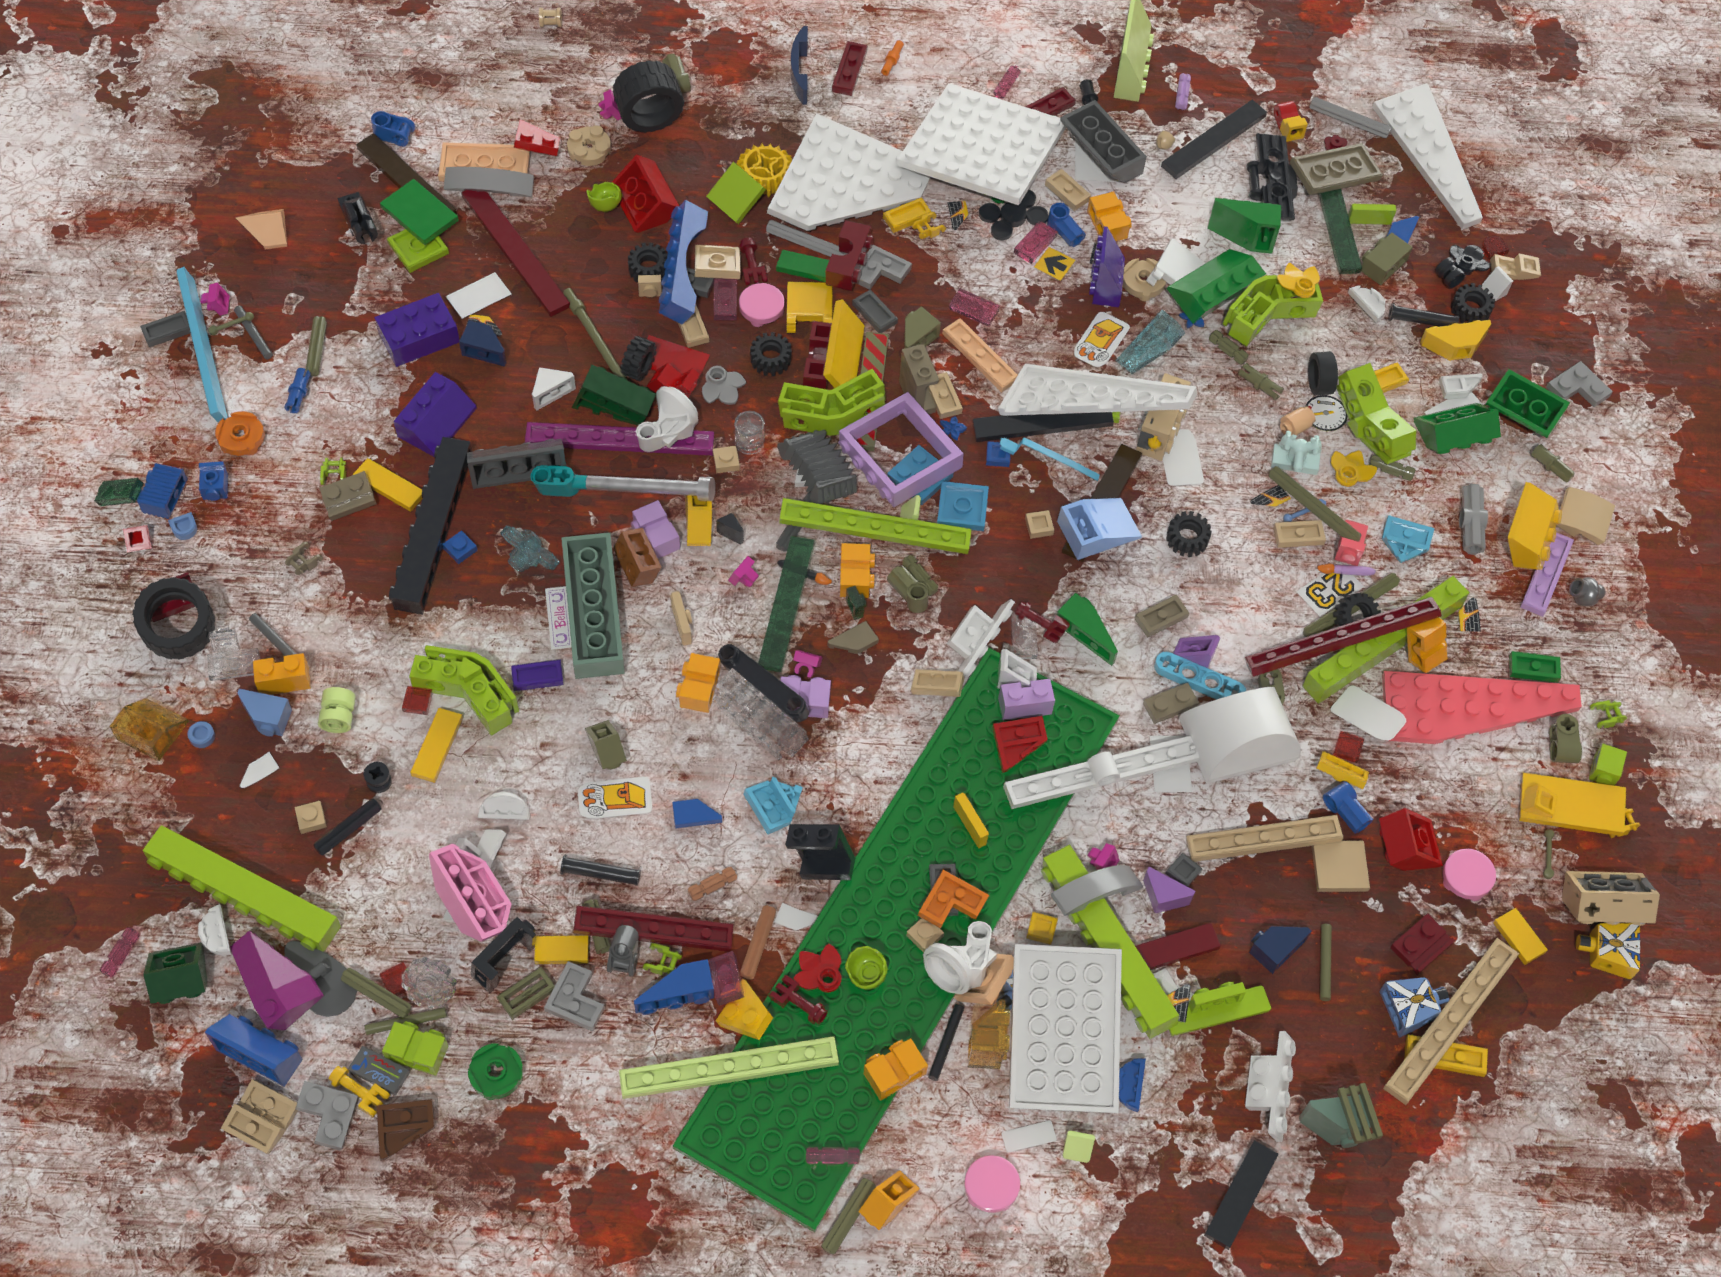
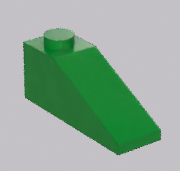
M1075 593L1057 611V615L1070 624L1065 632L1112 666L1118 654L1115 644L1095 607L1087 598Z

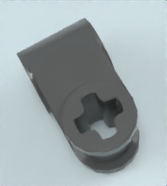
M622 925L616 929L609 949L607 972L611 973L614 970L628 973L629 976L634 977L638 963L639 935L633 927Z

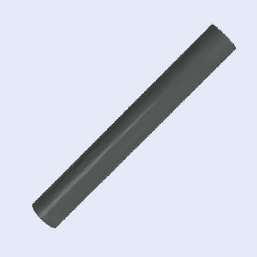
M239 305L234 308L238 318L245 316L246 312L242 306ZM246 320L241 322L263 357L270 359L273 353L252 321Z
M256 613L249 617V621L284 656L297 654Z

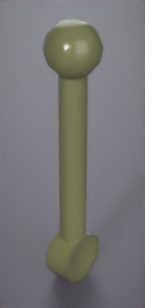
M247 312L245 316L220 326H210L208 332L211 335H216L220 330L246 320L252 321L254 315L251 312Z
M1547 829L1544 833L1547 838L1546 869L1543 872V876L1546 879H1551L1554 876V871L1551 869L1552 838L1555 833L1553 830Z

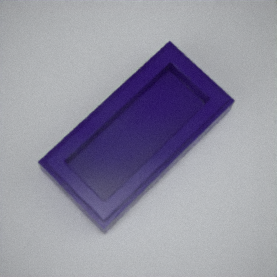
M561 660L511 666L514 691L564 685Z

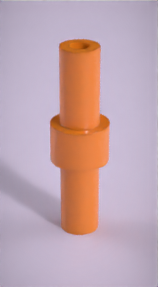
M897 40L893 49L888 52L885 58L886 62L881 70L883 75L888 76L892 67L897 64L900 58L899 54L904 46L902 41Z

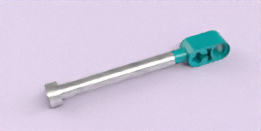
M549 465L535 467L530 475L539 493L548 496L570 497L577 494L580 489L697 496L699 501H713L715 495V480L713 477H699L698 481L588 476L575 475L570 467Z

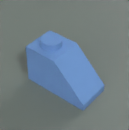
M239 689L237 694L256 729L266 736H283L292 712L288 699Z

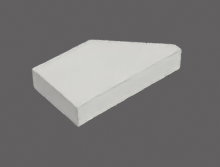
M1483 375L1441 376L1439 383L1444 399L1467 398L1481 382Z

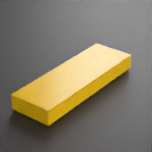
M369 458L353 474L365 471L372 490L410 512L423 499L422 489Z
M438 708L411 769L412 777L433 783L436 782L463 720L462 714Z
M1407 1035L1404 1060L1422 1037ZM1452 1043L1434 1068L1485 1077L1487 1074L1488 1049Z

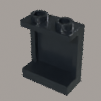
M840 824L789 825L785 845L787 849L797 850L802 860L799 873L802 879H852L856 858Z
M516 917L471 962V977L487 992L491 993L498 985L499 973L494 967L518 943L524 945L530 952L535 948L536 934L534 932L536 929L527 920L521 921Z

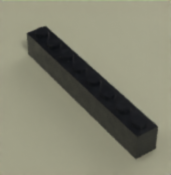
M442 437L440 445H437L435 448L434 465H430L428 471L429 481L428 484L423 486V499L421 504L417 505L415 511L416 521L415 524H411L409 529L410 540L408 545L405 544L403 547V561L396 569L397 580L395 586L392 585L389 591V600H392L394 610L421 615L424 613L443 552V543L446 542L469 469L467 452H472L470 441Z

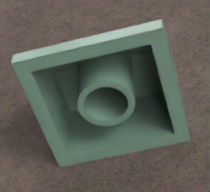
M1358 1095V1096H1359V1099H1360V1102H1361V1105H1362V1108H1363V1111H1364V1114H1365V1117H1366V1120H1367V1123H1368V1126H1369V1128H1370L1371 1126H1370V1123H1369V1120H1368V1117H1367V1114H1366V1111H1365V1108H1364V1105H1363L1361 1096ZM1347 1096L1360 1135L1363 1136L1364 1133L1360 1121L1358 1119L1352 1097ZM1339 1097L1309 1101L1299 1116L1300 1123L1331 1145L1341 1144L1343 1148L1358 1145L1354 1144Z

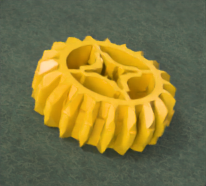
M761 143L760 147L753 145L752 150L746 148L744 154H740L736 164L766 189L763 194H767L770 197L771 194L776 193L792 162V158L786 150H781L779 146L773 148L771 143L769 146H764Z

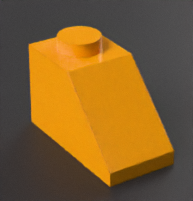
M899 1170L872 1191L858 1212L865 1217L870 1225L880 1230L896 1217L920 1188Z

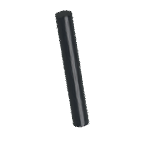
M954 1005L928 1078L933 1081H938L965 1009L962 1005Z

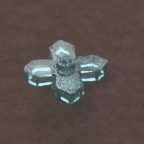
M505 526L500 532L504 539L515 547L509 554L508 563L517 571L523 572L531 566L536 567L539 563L547 569L554 570L560 563L553 553L541 546V540L532 530L524 529L521 533L514 527Z

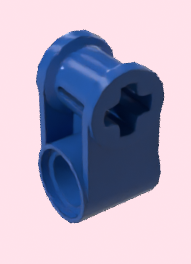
M384 111L375 112L371 116L373 133L379 139L402 147L408 144V137L410 133L414 132L416 127L412 120Z

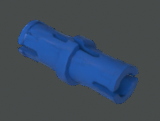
M298 368L296 370L294 381L289 385V396L284 408L286 411H289L290 406H292L290 413L295 414L299 412L302 399L307 394L306 387L311 373L307 370L305 376H303L305 368Z

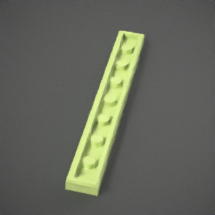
M828 1037L619 1070L622 1098L627 1099L837 1066L839 1061L835 1038Z

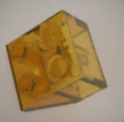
M144 698L124 706L109 727L118 741L160 761L189 721L187 718Z
M999 1000L972 1024L968 1041V1068L1000 1069L1002 1060H1007V1052H1009L1010 1036L1007 1035V1028L1010 1024V1009H1005V1000Z

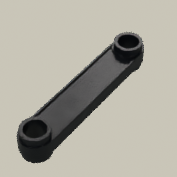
M727 644L720 648L718 653L720 662L728 671L791 720L802 722L807 719L810 712L809 706L800 695L734 645Z

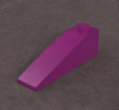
M249 930L230 947L253 1006L268 1029L285 1031L324 996L309 973L298 968L292 963L293 961L282 956L274 950L273 946L253 931Z

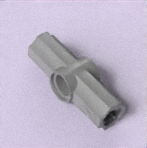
M1470 484L1463 486L1462 509L1459 516V527L1463 528V550L1468 554L1476 555L1483 553L1486 549L1485 529L1488 523V511L1484 510V488L1480 487L1479 484Z

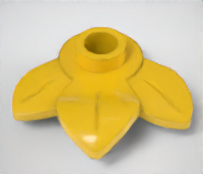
M1288 263L1284 274L1277 275V280L1282 287L1292 290L1297 296L1309 298L1314 294L1315 285L1318 284L1320 276L1315 266H1311L1303 272L1293 264Z
M1360 450L1352 452L1346 457L1340 452L1335 451L1331 457V465L1336 471L1335 478L1339 484L1345 487L1354 486L1357 482H1368L1377 472V467L1364 464V458Z

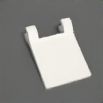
M1172 238L1146 281L1154 286L1156 281L1162 278L1171 285L1204 265L1205 262Z

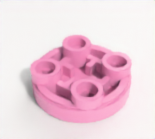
M766 283L753 284L747 287L740 295V312L753 326L760 327L783 316L784 296L773 285Z
M1461 849L1455 851L1444 864L1443 885L1459 897L1478 901L1487 895L1496 881L1495 867L1486 855L1477 850Z
M984 1156L977 1159L969 1167L965 1176L964 1188L968 1201L972 1206L985 1212L996 1213L1008 1210L1015 1202L1020 1190V1178L1016 1168L1008 1160L999 1156Z

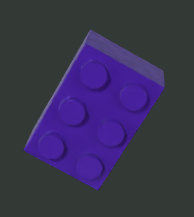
M439 293L374 317L378 334L396 367L457 344L460 341L457 325Z

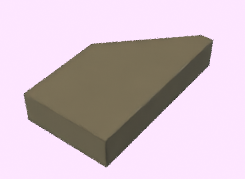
M864 621L827 641V646L831 649L835 647L848 650L850 653L859 654L878 644L879 639L868 623Z

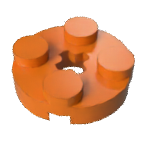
M238 411L231 413V417L225 421L224 418L220 420L216 426L215 436L224 453L235 456L254 455L257 453L258 447L264 441L265 431L262 423L254 414ZM240 430L244 431L243 436L237 437L234 435L238 434Z

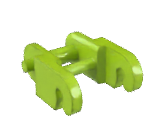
M340 457V461H329L328 458H325L324 466H321L320 472L321 485H325L328 473H340V480L346 478V461L343 460V457ZM329 466H339V469L329 470Z
M1610 700L1596 702L1589 706L1590 710H1594L1596 707L1597 710L1606 711L1609 720L1597 723L1598 729L1602 728V726L1604 728L1614 727L1619 722L1624 723L1627 716L1621 714L1619 709L1622 705L1621 702L1614 701L1610 703ZM1614 709L1616 717H1612L1609 710Z
M651 943L649 948L651 950L657 949L659 953H663L660 965L644 964L643 969H650L652 973L663 975V972L669 974L675 970L676 962L682 956L677 951H670V947ZM666 957L672 958L669 967L663 966Z

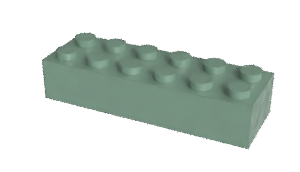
M610 533L562 537L575 679L625 674Z

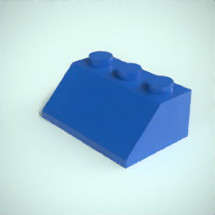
M229 1014L207 1028L205 1034L216 1051L283 1087L286 1086L303 1060L298 1052L299 1047L288 1040H285L283 1043L275 1039L276 1035L266 1028H262L261 1031L253 1027L254 1024L249 1019L241 1015L239 1018H236Z

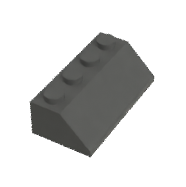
M1096 100L1060 117V121L1112 178L1128 182L1143 174L1147 156Z
M548 439L536 443L527 442L521 445L500 446L494 449H479L474 452H467V462L473 489L530 481L532 470L540 465L566 466L562 439Z

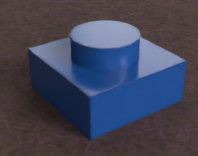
M462 530L443 543V549L458 564L478 551L477 546Z

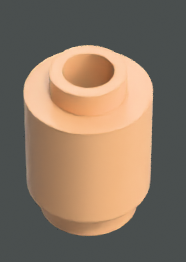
M1299 407L1281 418L1280 429L1283 434H1286V431L1289 430L1291 435H1298L1312 427L1316 420L1315 415L1309 407Z

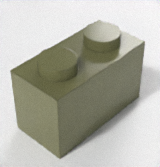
M1391 232L1386 238L1382 237L1372 251L1368 250L1361 259L1363 264L1360 271L1379 285H1382L1408 261L1413 247Z

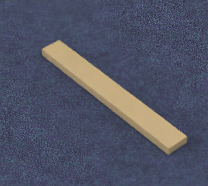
M1498 938L1494 941L1383 1088L1403 1104H1408L1519 955L1517 951Z

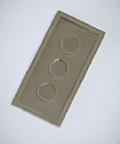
M1363 143L1292 157L1289 162L1309 195L1379 181L1383 176Z

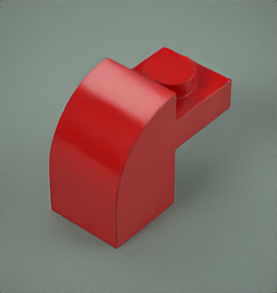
M666 363L656 370L647 387L654 393L663 386L674 387L689 398L697 385L695 381L700 373L692 368L681 374L669 363Z

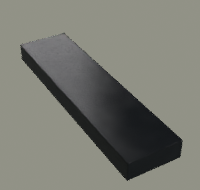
M1255 1140L1253 1141L1205 1232V1237L1227 1250L1230 1249L1276 1161L1278 1153Z

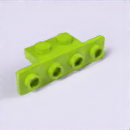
M1227 982L1220 985L1218 989L1209 991L1208 988H1203L1195 991L1188 1003L1186 1023L1178 1021V1024L1169 1029L1171 1036L1266 1013L1270 1011L1271 1006L1263 986L1245 989L1243 982L1237 984Z

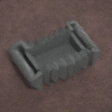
M815 430L813 433L807 432L805 435L800 434L797 438L795 436L791 439L786 438L784 442H780L777 445L781 458L783 460H791L789 466L794 465L792 470L799 469L797 475H803L801 481H806L804 486H808L806 492H811L809 499L816 504L829 503L832 500L841 497L845 498L857 492V476L851 475L853 469H847L850 462L843 463L846 456H840L842 450H834L836 443L829 444L831 438L824 439L827 433L825 430Z

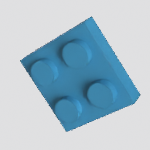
M918 445L887 473V476L895 485H898L939 460ZM953 473L916 494L921 497L920 505H923L941 488L942 481L948 482L953 477Z
M942 481L937 523L984 531L989 486Z

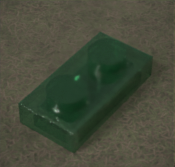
M139 478L103 481L94 501L99 506L135 503L144 483Z

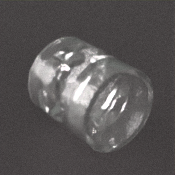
M755 411L740 413L734 422L736 448L744 454H755L764 447V419Z

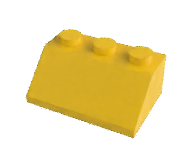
M1525 482L1508 535V543L1513 567L1542 570L1545 561H1548L1550 558V544L1555 542L1556 525L1561 523L1562 510H1559L1555 498L1529 482Z

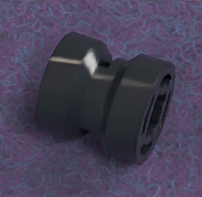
M1452 257L1440 262L1434 271L1439 278L1444 279V284L1449 289L1458 286L1466 277V273L1462 268L1456 266L1457 263Z

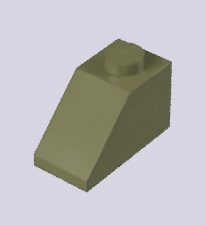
M922 306L915 312H910L905 318L904 349L921 344L926 347L939 337L941 322Z
M609 720L585 728L592 749L602 769H615L621 766V763L627 761L619 734Z

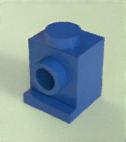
M224 462L199 463V491L203 500L215 501L226 499L228 494V473Z

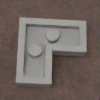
M873 245L867 253L865 266L861 265V276L857 284L870 290L880 275L901 284L912 269V263Z
M1581 361L1551 380L1546 386L1550 392L1565 400L1578 392L1593 407L1608 399L1613 392Z
M568 961L544 1006L545 1012L594 1031L605 1006L583 996L592 977V971Z
M304 1081L295 1110L322 1117L314 1144L341 1151L358 1095Z

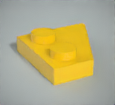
M742 979L716 1019V1022L720 1027L760 1040L773 1017L747 981Z

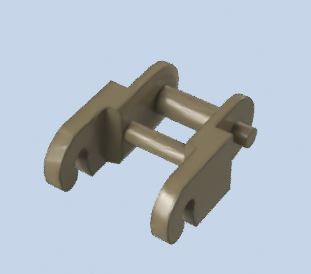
M303 542L292 550L293 554L287 557L285 561L287 566L292 565L296 569V575L303 574L306 570L311 571L317 566V560L320 562L323 560L320 554L315 555L310 560H306L302 556L304 548L308 549L310 547L308 542ZM298 559L303 561L301 565L296 563Z

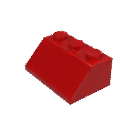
M636 154L612 181L619 186L622 192V200L619 204L636 233L667 223L671 219L674 208L679 206L658 166L651 159Z

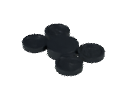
M1028 189L1019 205L1007 202L1000 210L996 204L985 203L979 208V217L984 222L993 223L991 235L995 239L1007 240L1012 236L1013 227L1023 225L1026 219L1032 225H1044L1048 220V211L1041 206H1034L1036 195Z

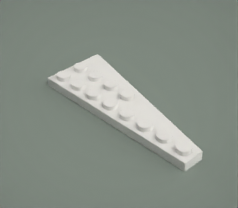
M1426 83L1375 101L1372 106L1374 111L1384 124L1391 127L1390 132L1460 228L1465 229L1481 223L1482 214L1429 85Z
M1024 364L998 410L999 414L1003 416L1190 409L1198 393L1196 386Z

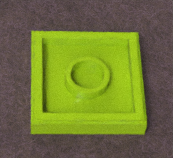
M733 162L706 197L739 224L766 189Z
M406 229L387 238L389 246L409 273L449 254L448 248L439 236L426 245L422 244Z

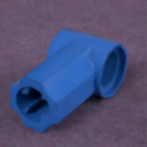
M1055 203L1050 208L1047 226L1050 230L1058 232L1066 243L1074 248L1085 239L1086 234L1069 215L1070 209L1063 203Z
M1343 781L1323 794V801L1327 808L1333 813H1338L1354 833L1361 832L1373 821V818L1358 802L1357 794L1348 782Z

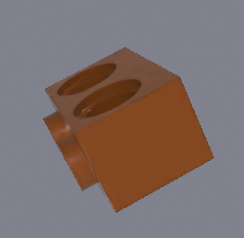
M638 528L622 531L613 549L631 587L653 583L662 567L644 529Z

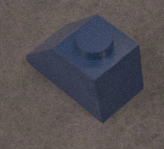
M469 321L459 341L462 356L505 367L506 357L504 348L491 326L482 322Z
M1271 926L1265 933L1261 930L1251 940L1253 946L1249 953L1273 974L1307 941L1312 931L1308 927Z

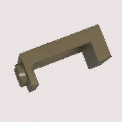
M921 344L902 349L899 383L903 393L909 392L927 414L936 413V405L928 386L937 384L939 378L925 345Z

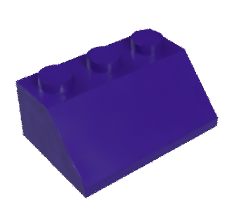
M435 372L394 420L397 437L434 457L435 448L437 445H440L442 437L453 438L477 407L455 382Z

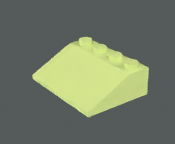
M1141 0L1130 1L1114 98L1139 102L1140 93H1145L1147 81L1143 80V77L1147 78L1149 65H1145V63L1150 62L1152 50L1148 49V46L1152 47L1154 34H1150L1151 22Z

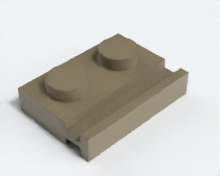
M365 471L319 488L331 521L377 504Z

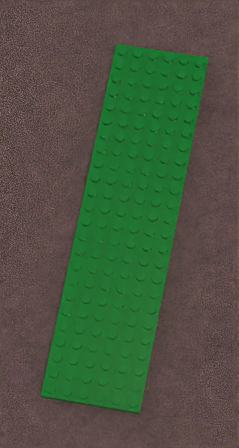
M988 648L962 689L960 697H957L857 854L852 879L840 881L771 990L781 996L782 994L775 989L776 985L780 983L788 988L789 986L783 983L782 978L787 975L794 980V976L802 971L799 965V953L801 951L821 955L824 947L827 944H831L841 957V965L838 970L841 974L839 988L833 992H823L818 988L807 990L800 987L796 992L813 1005L823 1004L825 1010L828 1011L826 1018L821 1024H812L808 1021L809 1014L790 1001L783 1008L767 996L763 1005L772 1015L773 1019L762 1037L758 1040L743 1035L732 1051L738 1052L834 1037L839 1065L711 1085L673 1144L674 1150L814 1233L899 1092L898 1090L880 1101L863 1074L867 1059L877 1053L886 1055L890 1053L889 1048L891 1045L900 1040L905 1042L910 1038L919 1052L922 1053L955 997L954 993L941 989L933 982L925 969L924 953L906 936L907 931L922 919L917 915L930 893L929 864H955L956 877L989 895L976 920L959 910L958 916H947L940 928L944 932V936L937 943L948 946H966L968 927L977 921L987 923L991 927L992 935L1075 794L1011 809L1003 788L1004 783L1087 762L1092 756L1099 754L1120 715L1051 680L1055 703L1052 714L1042 716L1048 739L1047 742L1007 772L1002 773L992 726L995 723L1019 719L1004 721L1002 719L998 700L1000 688H997L1001 654L991 648ZM1037 673V680L1048 679ZM965 793L989 833L987 844L979 849L953 807L955 796ZM869 946L877 949L886 960L888 968L886 978L877 988L869 990L860 989L849 978L845 964L849 954L858 947ZM825 977L823 981L825 983H831L833 979L831 977Z

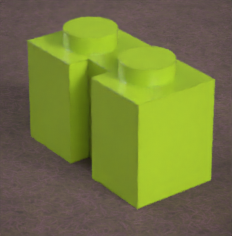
M405 1021L403 1024L394 1022L382 1050L384 1057L397 1064L437 1076L449 1047L444 1035L432 1029L428 1032L418 1031L419 1027L411 1022Z

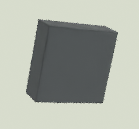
M1182 853L1167 869L1165 874L1189 887L1202 872V868Z

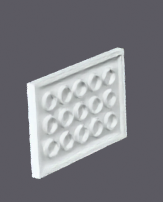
M1014 944L1009 1108L1097 1113L1119 1112L1122 949Z

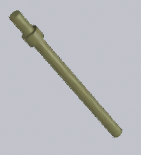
M571 288L565 289L563 293L570 302L569 307L571 311L582 322L612 373L618 377L626 378L621 373L618 363L585 312L586 307L582 301L577 299Z

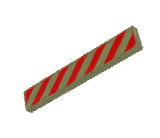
M866 332L861 374L873 369L883 382L889 334ZM872 407L865 411L866 414H869L871 412L870 409ZM877 428L856 440L864 450L874 451Z

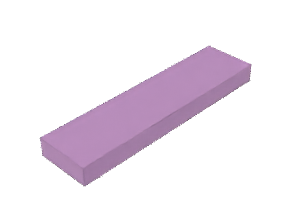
M1556 532L1555 542L1550 544V558L1548 561H1545L1542 570L1535 569L1520 608L1539 616H1544L1574 539Z

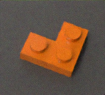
M943 870L917 916L941 928L953 907L976 920L989 895Z

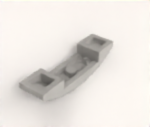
M446 167L444 190L507 193L510 196L532 198L534 175L494 168Z
M1117 865L1103 868L1075 879L1052 892L1051 897L1064 916L1084 910L1091 902L1117 893H1121L1124 896L1141 890L1143 885L1129 866Z

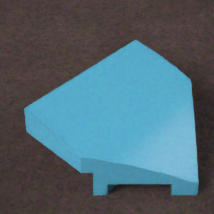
M1388 515L1381 539L1398 561L1403 563L1429 551L1435 528Z
M772 777L770 782L765 781L746 788L743 795L766 833L771 834L791 824L803 787L798 785L792 787L778 782L775 777Z

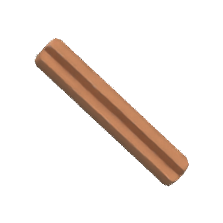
M768 905L762 907L740 971V975L743 978L752 980L755 976L776 915L774 907Z

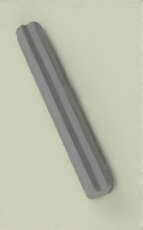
M1314 97L1310 103V109L1380 137L1387 138L1391 131V127L1318 97Z
M770 220L767 224L766 231L768 233L829 257L832 254L847 255V253L839 252L838 245L774 220Z

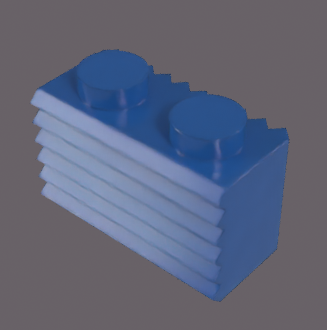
M155 463L153 470H149L147 473L145 487H143V490H139L137 495V503L144 514L147 513L166 519L170 518L187 482L184 470Z

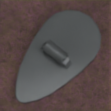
M290 941L286 944L285 957L293 961L292 963L298 968L309 973L324 995L310 1010L317 1015L325 1017L337 1016L348 1010L355 1001L357 990L341 981L342 973L347 968L324 951L322 952L316 948L314 951L308 950L298 941Z

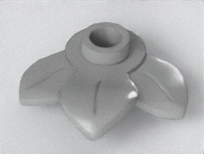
M713 366L706 373V383L702 387L703 398L709 404L719 399L724 404L733 405L738 400L737 388L744 386L746 381L737 372H727L721 366Z

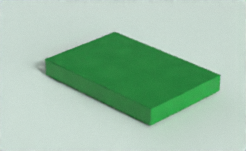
M412 179L380 202L381 208L424 245L459 221L458 216L415 179Z

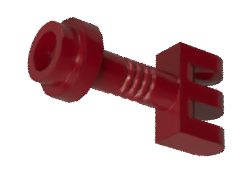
M752 238L742 239L739 249L741 253L746 255L748 268L743 269L742 272L745 285H750L749 277L753 278L754 284H758V275H761L763 283L768 282L765 266L757 267L754 251L757 249L756 242Z
M1021 601L1014 612L1017 618L1022 621L1026 617L1036 622V624L1045 628L1044 638L1053 643H1058L1065 630L1069 628V622L1058 615H1055L1052 621L1031 610L1029 602L1026 601L1024 603Z
M785 975L782 981L789 987L786 988L778 983L775 989L782 995L780 996L771 991L768 995L769 998L783 1008L790 1001L809 1014V1022L821 1024L828 1014L825 1006L821 1003L813 1005L796 992L800 989L799 983Z

